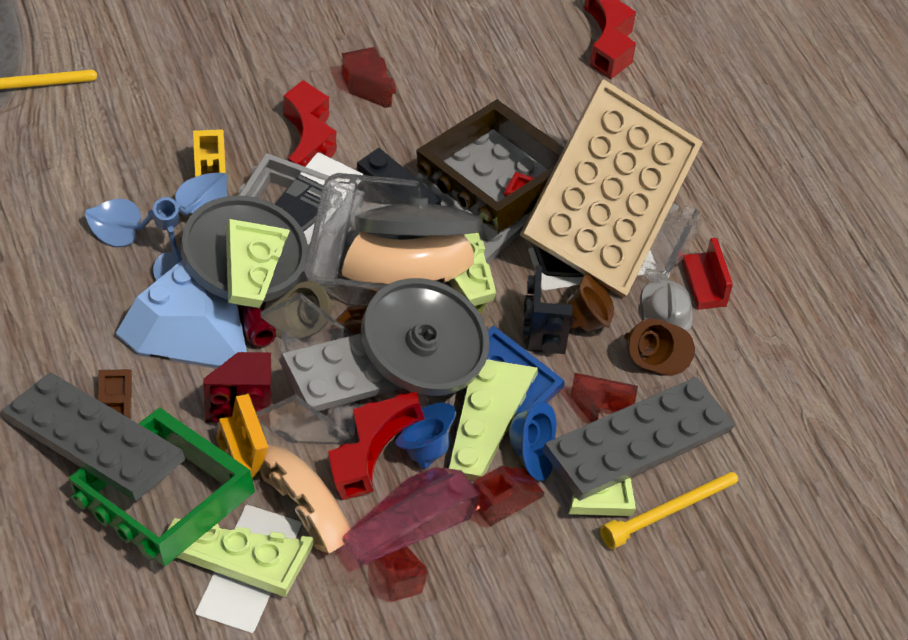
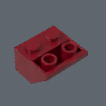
M237 352L203 378L205 422L219 423L220 418L231 417L236 396L249 394L259 423H271V352Z

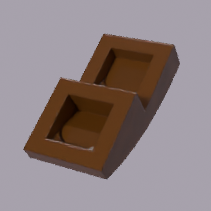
M99 370L97 400L131 419L132 370Z

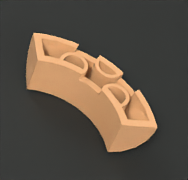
M361 231L347 252L342 275L351 280L374 287H380V283L390 284L409 278H423L433 281L443 279L446 282L459 276L474 264L473 249L464 234L429 235L417 239L398 240L383 238Z
M268 445L267 455L259 469L263 481L273 486L282 496L288 494L298 504L295 512L309 536L314 537L315 549L330 554L344 545L351 538L353 532L337 501L321 478L305 461L280 446Z

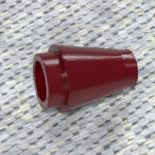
M243 305L240 312L247 340L257 347L268 346L276 338L275 323L261 308Z

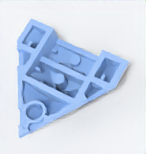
M183 260L136 297L116 332V336L139 356L150 357L152 354L169 357L170 361L218 368L237 352H247L237 304L228 303L227 299L214 295L199 285L187 271Z

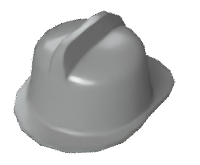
M665 279L655 280L646 285L642 293L644 320L648 318L659 319L689 331L692 326L693 315L691 298L688 291L682 285Z

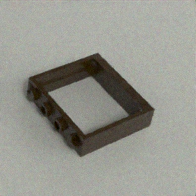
M496 99L416 150V167H418V172L423 175L424 179H428L435 184L443 194H448L464 210H468L472 214L481 217L482 224H487L499 233L533 210L564 147ZM491 130H495L548 169L499 202L444 162V160Z

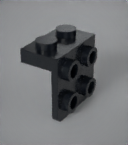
M536 265L534 275H528L527 294L531 295H525L524 300L525 318L528 319H524L523 338H528V351L565 354L573 305L541 302L542 266Z

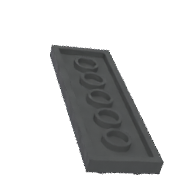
M52 372L48 373L1 410L6 421L134 501L141 498L185 460L183 450Z
M695 377L546 442L542 451L577 499L581 501L729 433L735 424L699 378Z

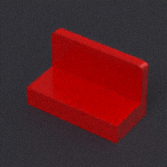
M717 237L710 238L707 252L683 255L682 266L697 310L727 307L733 286Z

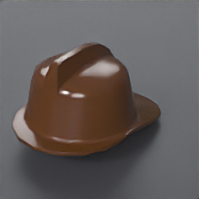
M584 275L579 288L567 301V305H573L570 327L572 329L581 327L586 332H593L604 326L609 328L614 315L612 299L603 285L591 275Z
M645 319L624 335V338L627 340L628 352L634 363L648 370L664 375H676L687 369L694 358L695 346L693 338L688 331L680 326L659 319Z

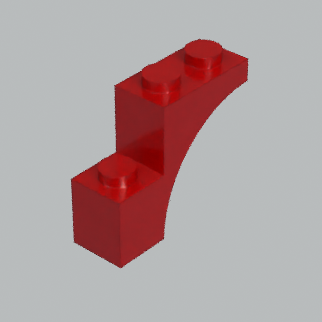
M585 0L584 9L594 17L602 31L601 37L592 46L589 65L611 80L633 63L636 42L631 40L628 35L633 32L636 11L620 0Z
M304 80L283 95V116L293 123L301 136L298 147L288 157V161L306 167L317 153H321L329 158L335 154L337 149V131L325 124L330 115L329 97Z
M417 392L399 394L388 400L367 403L362 407L353 409L360 442L343 444L336 449L328 451L334 482L341 500L374 492V468L383 448L401 430L416 422L425 420Z

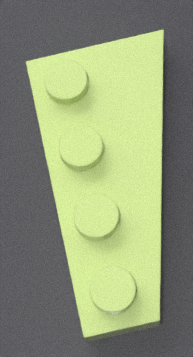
M486 360L478 376L467 387L449 465V477L482 481L499 449V444L505 432L507 433L518 407H521L528 388L538 374L537 367Z
M174 518L168 530L181 519ZM216 524L176 558L286 597L314 546V537L302 536L300 540L285 538V533L270 532V535L251 533L250 528L237 527L235 530L221 529Z

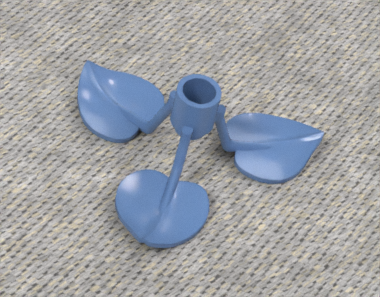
M208 173L187 180L178 188L175 195L176 201L169 197L158 199L154 203L153 210L148 211V216L140 224L141 214L139 208L133 202L126 199H112L96 207L86 209L85 217L94 235L100 241L112 247L131 245L136 238L135 230H142L152 219H154L158 228L167 230L172 252H165L157 257L153 265V273L157 281L183 260L181 249L178 251L174 228L179 223V213L184 216L189 213L192 215L203 204L217 198L226 197L227 175L226 173Z

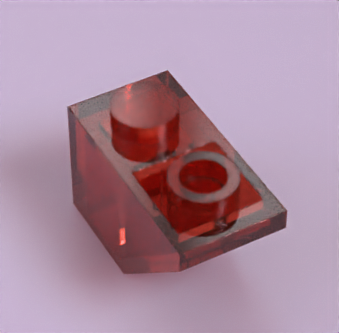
M375 47L342 53L341 75L349 93L384 108L392 107V95L396 93L395 83L392 77L388 78L385 60L383 57L379 58Z
M500 466L473 482L471 504L491 527L544 497L545 492L525 469Z

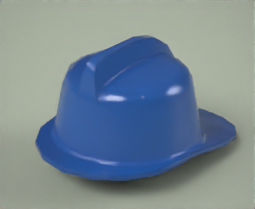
M440 402L423 407L425 420L404 428L395 441L397 447L405 449L409 458L418 462L422 469H428L437 458L443 456L449 449L448 430L456 415L454 406L449 403Z
M538 402L529 411L517 413L512 420L509 432L513 450L519 457L523 458L527 472L536 481H543L549 477L553 468L552 463L542 451L546 442L555 439L557 426L555 412L547 402Z

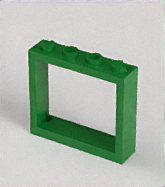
M159 407L138 424L183 450L186 459L223 484L163 535L158 537L101 495L99 491L108 484L83 468L79 469L68 479L74 494L71 496L72 500L79 508H87L94 514L99 523L103 526L109 525L115 529L124 542L129 543L131 541L147 559H155L166 567L255 492L250 469Z

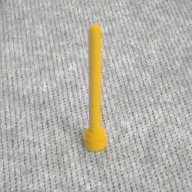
M81 70L0 78V90L89 82L96 80L97 72L95 70Z
M729 472L628 521L612 520L600 527L602 540L609 549L614 550L626 544L630 534L738 482V475L734 472Z

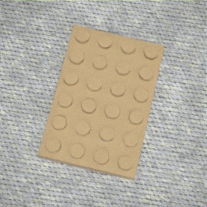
M604 79L600 80L520 236L582 274L591 275L601 285L618 296L626 297L703 142Z

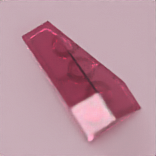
M441 467L431 468L407 478L343 536L342 541L359 565L365 564L471 519L480 494L461 470Z

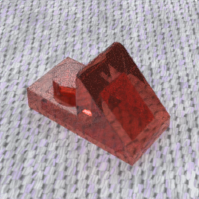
M575 373L570 397L592 423L598 420L600 408L617 412L635 404L638 386Z
M406 544L373 553L375 566L386 578L389 600L391 602L423 592L428 574L427 567Z

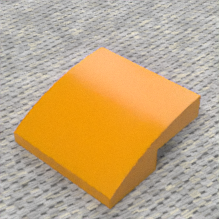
M249 394L236 396L231 417L219 419L216 440L222 451L250 469L253 478L263 464L269 447Z

